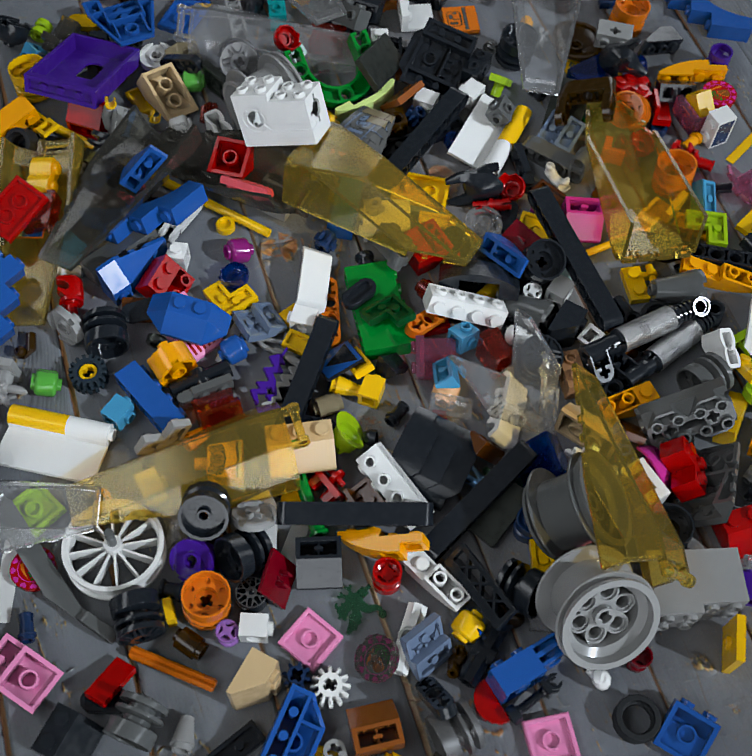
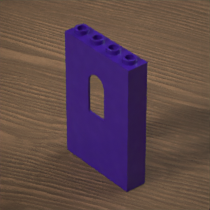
M72 33L24 73L25 92L96 109L104 102L105 96L109 97L140 66V49L130 46L121 47L114 42ZM88 65H98L103 68L92 80L76 76Z

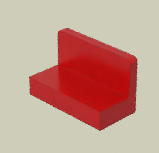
M654 88V95L650 100L651 123L656 126L670 127L672 120L668 102H660L658 89Z

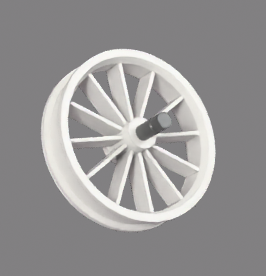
M124 499L103 501L85 509L70 523L64 534L61 546L62 561L73 584L84 594L110 601L116 595L129 590L149 587L162 571L167 555L166 539L161 523L156 515L144 505ZM114 514H129L119 534L116 535ZM110 515L111 528H107L103 532L95 521ZM135 516L146 521L126 536ZM92 524L104 541L82 535L81 532ZM151 528L157 534V538L134 541ZM76 540L98 547L73 552ZM157 546L154 558L131 551ZM96 557L79 570H74L73 560ZM129 557L150 564V566L139 575L126 558ZM123 562L135 576V579L120 585L118 564ZM103 563L93 584L82 578ZM114 564L116 586H100L110 565Z

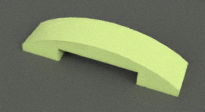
M393 78L389 79L376 94L355 105L348 101L335 108V116L338 117L336 120L342 123L362 106L380 110V106L393 96L395 80Z

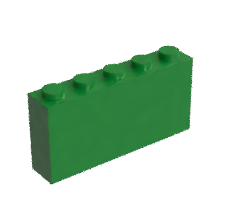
M388 260L344 267V281L347 290L363 278L372 279L376 283L375 295L358 309L352 310L361 350L369 360H376L381 355L385 356L394 353L398 355L412 353L413 345H415V339L406 335L404 331L405 325L399 328L387 318L370 327L360 316V310L392 293L401 299V285L396 282L397 271L387 265L386 262Z

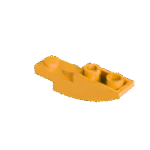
M709 59L691 60L673 64L660 70L656 80L724 81L728 68L727 65H710Z
M687 253L681 257L679 273L692 269H701L707 279V283H703L704 287L727 292L752 293V272L725 262L719 266Z
M371 526L367 529L357 530L350 528L346 529V531L337 532V536H341V541L347 547L375 559L393 557L398 561H407L408 552L430 550V541L423 532L411 531L408 534L389 533L385 535L380 528Z

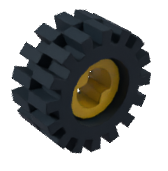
M85 354L81 355L83 358L81 360L77 357L75 359L76 363L72 362L70 364L72 368L68 369V375L73 387L78 392L81 390L82 394L85 395L87 391L89 395L93 394V390L96 393L100 392L99 388L104 389V383L108 384L109 371L104 360L100 359L97 355L93 357V354H89L88 358H86ZM88 371H94V373L90 374V377H84V374H87Z

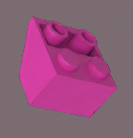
M566 196L561 209L580 242L600 243L605 216L603 199Z

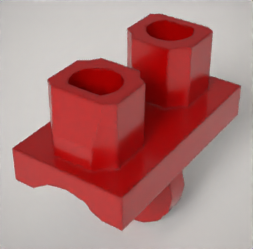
M343 469L338 471L329 470L330 477L324 471L314 472L308 483L316 492L323 485L327 487L328 490L320 496L323 502H337L338 500L343 502L345 500V495L335 485L338 484L341 488L346 485L343 480L345 476Z

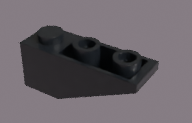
M661 26L644 41L637 54L638 56L675 53L679 49L683 38L673 26Z

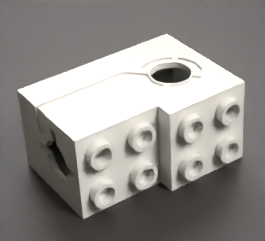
M266 75L257 78L256 76H249L245 78V81L230 96L246 147L317 145L331 126L320 81L312 82L311 80H305L299 83H294L293 81L283 83L282 76Z

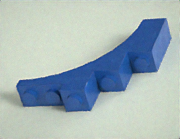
M665 0L667 1V9L685 11L684 15L687 16V23L705 25L704 30H707L708 38L747 43L752 32L751 17L728 12L708 0Z
M189 180L174 191L137 206L113 210H94L83 207L78 213L81 223L85 228L98 231L105 241L119 244L133 231L148 235L163 222L178 226L206 203L208 198L203 184Z
M1 251L0 346L15 335L13 328L15 325L7 315L20 305V294L11 286L25 276L24 263L18 257L14 258L11 254L5 257Z

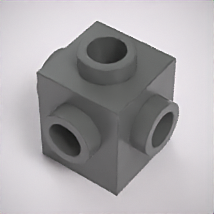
M503 95L489 103L485 116L497 128L501 125H507L512 120L516 107L506 95Z

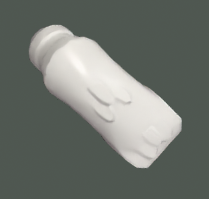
M548 162L545 165L546 169L544 171L546 177L558 190L565 193L571 188L569 185L570 178H562L557 173L555 164Z

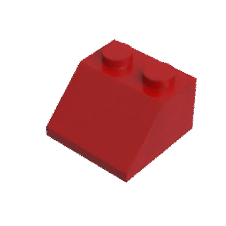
M751 504L732 510L727 523L711 525L721 548L738 547L741 561L752 558Z

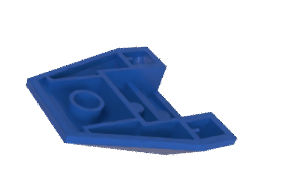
M90 0L82 3L87 17L121 47L155 37L154 0H130L106 8L102 7L99 0Z

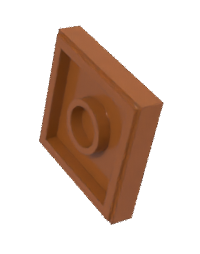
M420 80L396 93L380 106L382 112L385 109L402 105L425 86L423 81Z

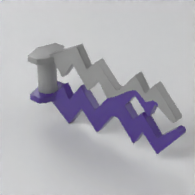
M286 347L281 354L268 357L273 366L263 367L268 381H256L258 389H250L256 406L259 404L258 395H265L268 400L263 402L261 407L276 406V401L282 400L279 389L290 387V382L293 380L300 359L289 353V348ZM283 358L294 365L288 366L290 374H283L280 366H285ZM274 374H281L282 382L276 381ZM267 389H271L273 394L267 395Z

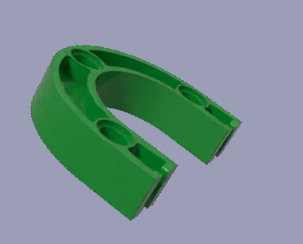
M366 29L361 30L357 40L355 38L357 34L353 32L349 34L346 41L354 62L372 45ZM301 47L296 48L292 58H296L297 63L293 64L298 72L302 73V80L319 81L311 73ZM284 51L283 55L292 63L289 56L291 51ZM357 66L355 78L345 85L330 86L320 82L327 110H335V108L348 101L353 105L357 104L365 97L371 87ZM341 95L347 96L348 99L342 98Z

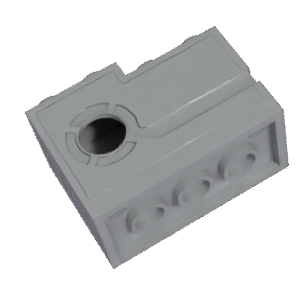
M738 547L647 551L636 566L637 575L644 578L650 584L660 604L661 616L657 631L668 630L669 627H677L678 630L690 629L699 619L706 620L713 616H721L723 619L733 618L750 601Z

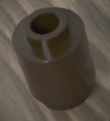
M188 627L184 629L179 628L172 638L174 641L173 647L191 660L199 661L209 647V644L205 642L206 640Z

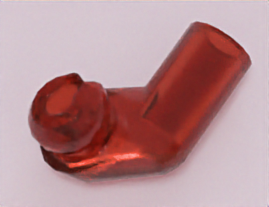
M211 101L203 104L200 110L199 122L205 124L204 113L218 109V104Z

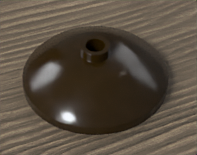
M581 21L564 22L558 25L552 33L551 42L554 49L567 59L574 61L589 60L596 57L602 50V48L593 46L597 29L588 23Z

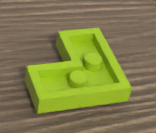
M688 209L687 228L706 231V244L726 248L728 245L727 213Z

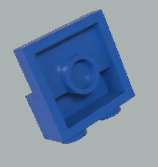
M682 697L679 701L674 698L663 718L664 721L660 726V730L652 742L673 756H706L721 726L716 723L718 718L704 710L701 714L694 710L695 704Z

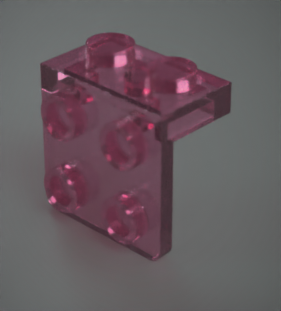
M684 95L676 97L671 112L688 136L692 132L700 133L706 117L700 118Z
M731 164L727 165L728 172L726 174L734 184V187H732L733 192L737 197L740 196L745 204L749 203L752 206V169L742 174Z
M424 335L415 336L414 341H411V353L415 355V362H411V374H415V380H434L432 363L448 355L456 363V342L453 338L424 339Z

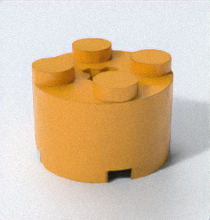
M163 341L158 344L157 350L147 359V364L156 378L166 388H169L168 384L188 376L192 369L198 367L195 358L183 341Z

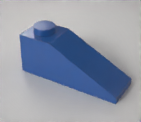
M150 144L133 156L122 170L119 184L136 194L168 158V155Z
M486 232L478 247L479 251L517 278L521 277L529 262L515 244L501 234Z

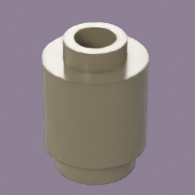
M331 393L314 398V403L311 404L314 415H318L321 418L337 414L340 410L344 409L343 400L339 393Z

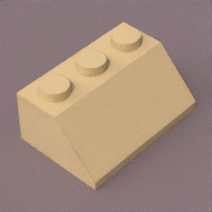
M571 402L561 409L554 427L555 431L582 448L585 445L591 448L592 444L595 443L600 447L599 454L608 463L624 440L618 429L611 428L603 423L600 418L590 415L581 406L574 405Z
M331 419L265 427L270 478L337 469Z
M252 647L226 691L232 708L237 711L270 701L273 695L277 696L283 685L279 662Z

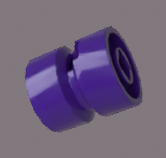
M725 43L713 44L707 58L709 59V64L727 65L728 68V64L733 56V49Z

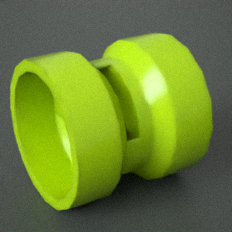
M38 18L35 26L31 28L30 36L34 41L44 43L52 32L53 26L48 20Z

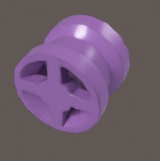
M225 619L218 623L215 633L218 642L222 646L232 647L239 642V627L235 621Z

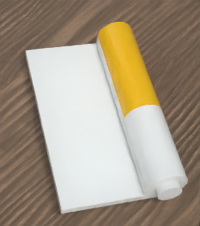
M483 93L447 154L473 169L483 164L498 162L499 171L493 172V174L498 176L510 152L513 150L514 143H517L530 120L532 112L527 106L518 105L514 110L512 120L507 125H501L496 128L485 116L489 103L494 99Z
M12 404L7 414L9 427L0 443V466L93 485L109 445L116 438L117 430L110 423Z

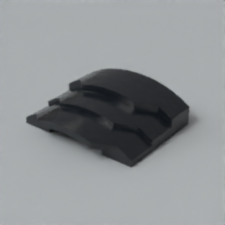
M429 17L425 27L413 33L407 49L399 62L402 71L399 81L411 85L422 80L425 85L423 88L440 93L441 99L451 87L457 88L461 80L462 69L473 54L478 38Z
M478 249L460 250L440 262L438 285L458 289L459 280L498 284V299L518 301L520 292L518 278Z
M418 406L404 428L391 456L428 502L433 503V508L441 511L448 498L461 493L478 456L474 451L470 430L438 416L437 413Z

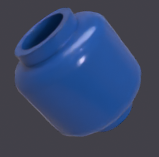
M234 334L219 343L221 350L217 352L221 360L226 359L230 365H234L246 359L248 356L247 352L250 350L243 337Z

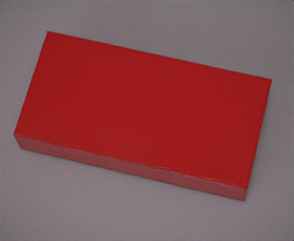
M116 657L85 691V696L105 708L136 673V667Z

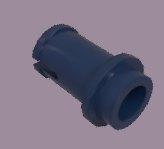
M23 612L18 615L20 633L17 635V638L22 644H31L35 642L37 632L34 631V614L31 612Z

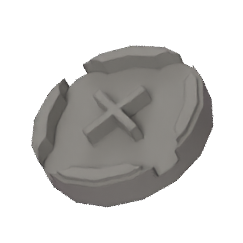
M261 500L244 501L238 504L236 509L233 508L231 510V523L235 528L245 532L267 530L277 521L276 508L270 503L269 506L264 504V501Z

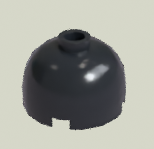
M0 15V40L3 41V44L8 47H14V45L25 43L30 36L31 25L26 22L23 25L20 23V19Z

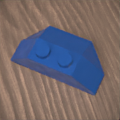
M173 291L153 294L147 309V315L160 335L199 346L226 337L232 321V316L214 303Z
M292 683L278 710L259 756L315 755L326 729L315 693Z

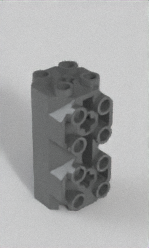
M722 377L637 406L638 408H635L634 411L640 428L647 438V445L658 447L660 450V444L683 435L690 442L692 435L698 433L705 437H712L733 428L735 421L738 420L737 414Z

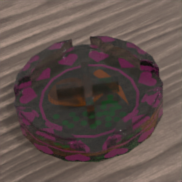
M381 634L366 637L365 641L357 647L354 657L356 671L359 672L364 680L372 683L385 682L392 677L400 660L399 649L396 643L389 637Z

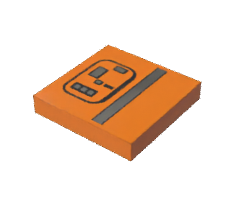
M475 5L441 8L443 23L469 35L480 33Z

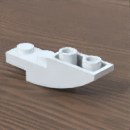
M424 551L408 552L407 561H399L405 567L404 570L416 582L457 613L471 598L464 587L440 563L437 565Z

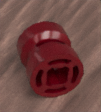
M647 646L638 656L625 663L626 667L634 673L644 671L653 660L651 649Z

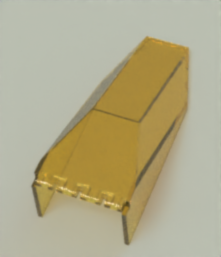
M621 100L616 101L612 122L603 121L602 102L586 103L585 143L612 253L616 261L620 260L622 264L636 263L637 260L638 262L655 261V259L668 260L674 259V256L676 259L689 258L691 253L696 252L708 214L657 130L651 132L646 128V121L644 119L639 122L633 116L634 111Z
M331 121V126L317 145H299L286 158L282 202L402 255H406L407 251L421 253L423 259H427L428 255L443 258V263L466 267L483 243L482 238L388 159L340 124Z

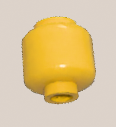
M475 609L471 611L461 610L451 623L453 630L451 634L465 645L467 643L474 644L486 628L485 623L482 621L484 616Z

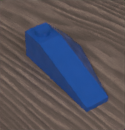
M162 236L145 243L137 251L131 249L127 251L125 256H114L95 269L103 292L117 306L122 303V297H131L137 291L135 289L153 259L165 255L168 249L166 239Z

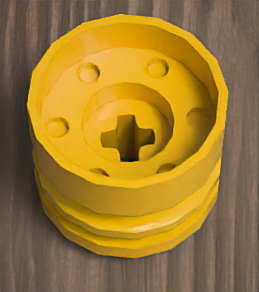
M37 54L20 55L14 58L7 68L17 96L19 97L23 94L30 103L41 102L49 98L25 92L24 73L43 58Z

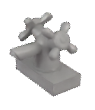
M0 357V405H5V407L9 408L10 400L15 399L16 394L27 396L28 392L24 386L12 385L13 382L23 383L25 376L13 359Z

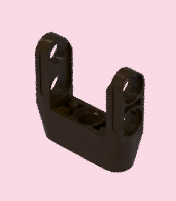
M606 76L566 82L559 93L554 113L556 127L567 124L571 105L602 102L603 121L612 122L617 101L616 80L613 77Z

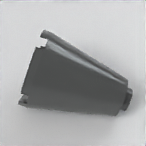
M692 269L653 279L648 284L647 292L653 300L678 304L683 302L688 296L707 297V289H704L703 284L707 283V279L701 269Z
M519 295L518 301L504 300L508 315L518 321L532 334L546 335L556 313L561 308L558 302Z

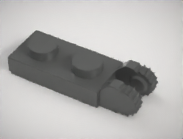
M228 373L193 386L182 393L180 392V394L178 393L176 397L178 407H181L184 411L191 410L195 404L205 403L214 397L230 393L232 390H235L233 378Z

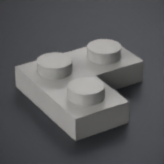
M175 418L168 422L162 433H146L142 435L134 447L136 454L174 451L192 427L190 419Z

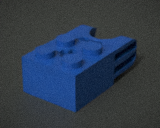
M555 632L550 633L525 649L523 647L517 648L510 654L511 657L508 660L503 661L500 659L490 666L491 669L487 672L486 682L501 706L538 684L545 673L559 663L564 653L557 644Z

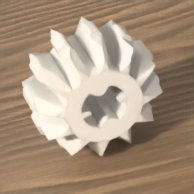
M328 666V673H325L320 668L318 670L320 677L312 676V681L316 684L310 685V691L315 692L317 700L320 699V707H323L325 702H328L329 709H332L334 701L338 706H341V698L348 699L349 694L346 691L351 689V684L345 683L348 680L347 674L340 676L341 668H337L335 673H333L332 666ZM326 684L334 685V691L326 690Z

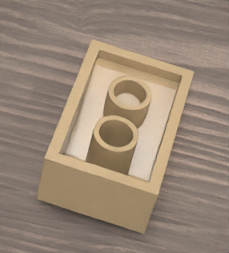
M172 62L142 73L136 82L145 100L159 114L161 113V116L167 122L171 118L180 115L187 116L199 110Z

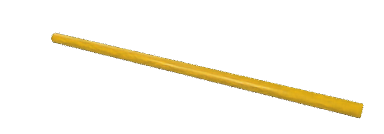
M59 125L60 127L54 131L63 137H67L69 140L81 141L85 148L93 149L94 147L87 141L88 138L64 126ZM115 157L114 161L125 167L130 159ZM154 172L149 178L172 191L182 186L157 172ZM209 198L203 204L204 207L222 216H229L236 223L267 238L271 234L272 230Z

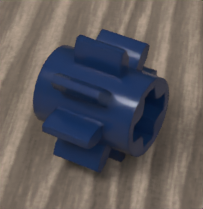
M411 105L406 110L405 116L408 126H418L426 117V111L423 107Z
M322 230L321 233L318 231L313 238L316 250L325 253L334 252L338 246L336 244L338 241L337 236L330 230Z
M300 661L298 666H292L289 663L288 672H282V676L288 678L283 683L284 687H291L292 683L305 689L304 685L312 682L310 677H306L310 673V668L303 669ZM293 674L301 676V680L293 679Z

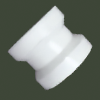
M527 283L522 290V295H530L541 299L543 293L541 286L536 283Z

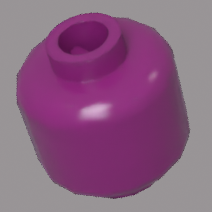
M244 237L229 239L223 247L224 257L232 264L249 262L251 255L254 254L253 245Z

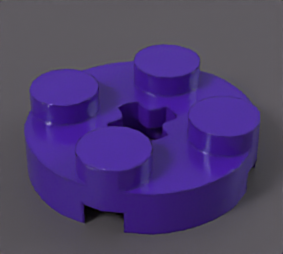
M190 537L181 539L170 552L169 563L171 569L175 570L180 575L178 578L184 582L197 572L213 571L216 564L213 545L208 541H199ZM194 556L197 562L195 565H192V561L188 560V557Z

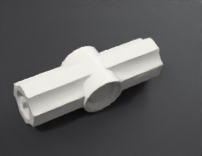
M408 602L395 644L398 651H393V661L391 657L388 671L390 672L392 667H396L393 674L408 676L410 667L405 658L400 638L425 619L428 608L423 604ZM396 656L399 657L398 663H395L394 658Z

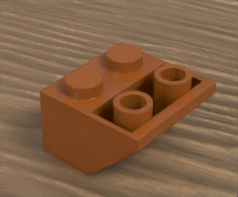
M393 699L345 710L355 756H374L404 748L405 739Z

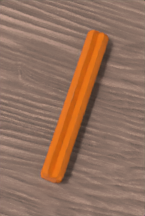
M135 645L129 651L128 656L134 661L209 692H213L216 688V678Z

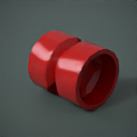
M382 557L374 564L372 586L379 594L392 595L400 588L403 570L398 560L393 557Z

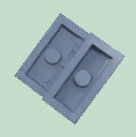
M553 109L537 136L570 153L586 124L571 115L565 126L556 127L554 121L555 109Z
M270 302L252 303L249 310L232 311V320L248 343L265 340L287 330V325Z
M435 612L400 638L405 658L419 682L436 670L453 654L451 638L444 634L441 617Z

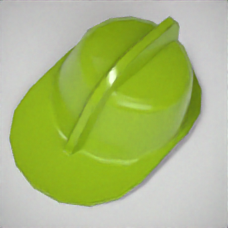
M346 411L337 413L336 426L333 429L336 453L340 455L343 452L351 453L355 449H362L363 432L359 422Z

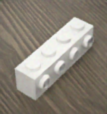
M432 283L428 284L422 299L426 313L497 329L502 328L508 315L504 300Z
M381 442L374 444L356 459L360 472L370 478L372 487L377 493L381 492L386 499L385 502H428ZM403 526V527L409 528V530L411 531V530H413V529H414L415 527H417V526Z

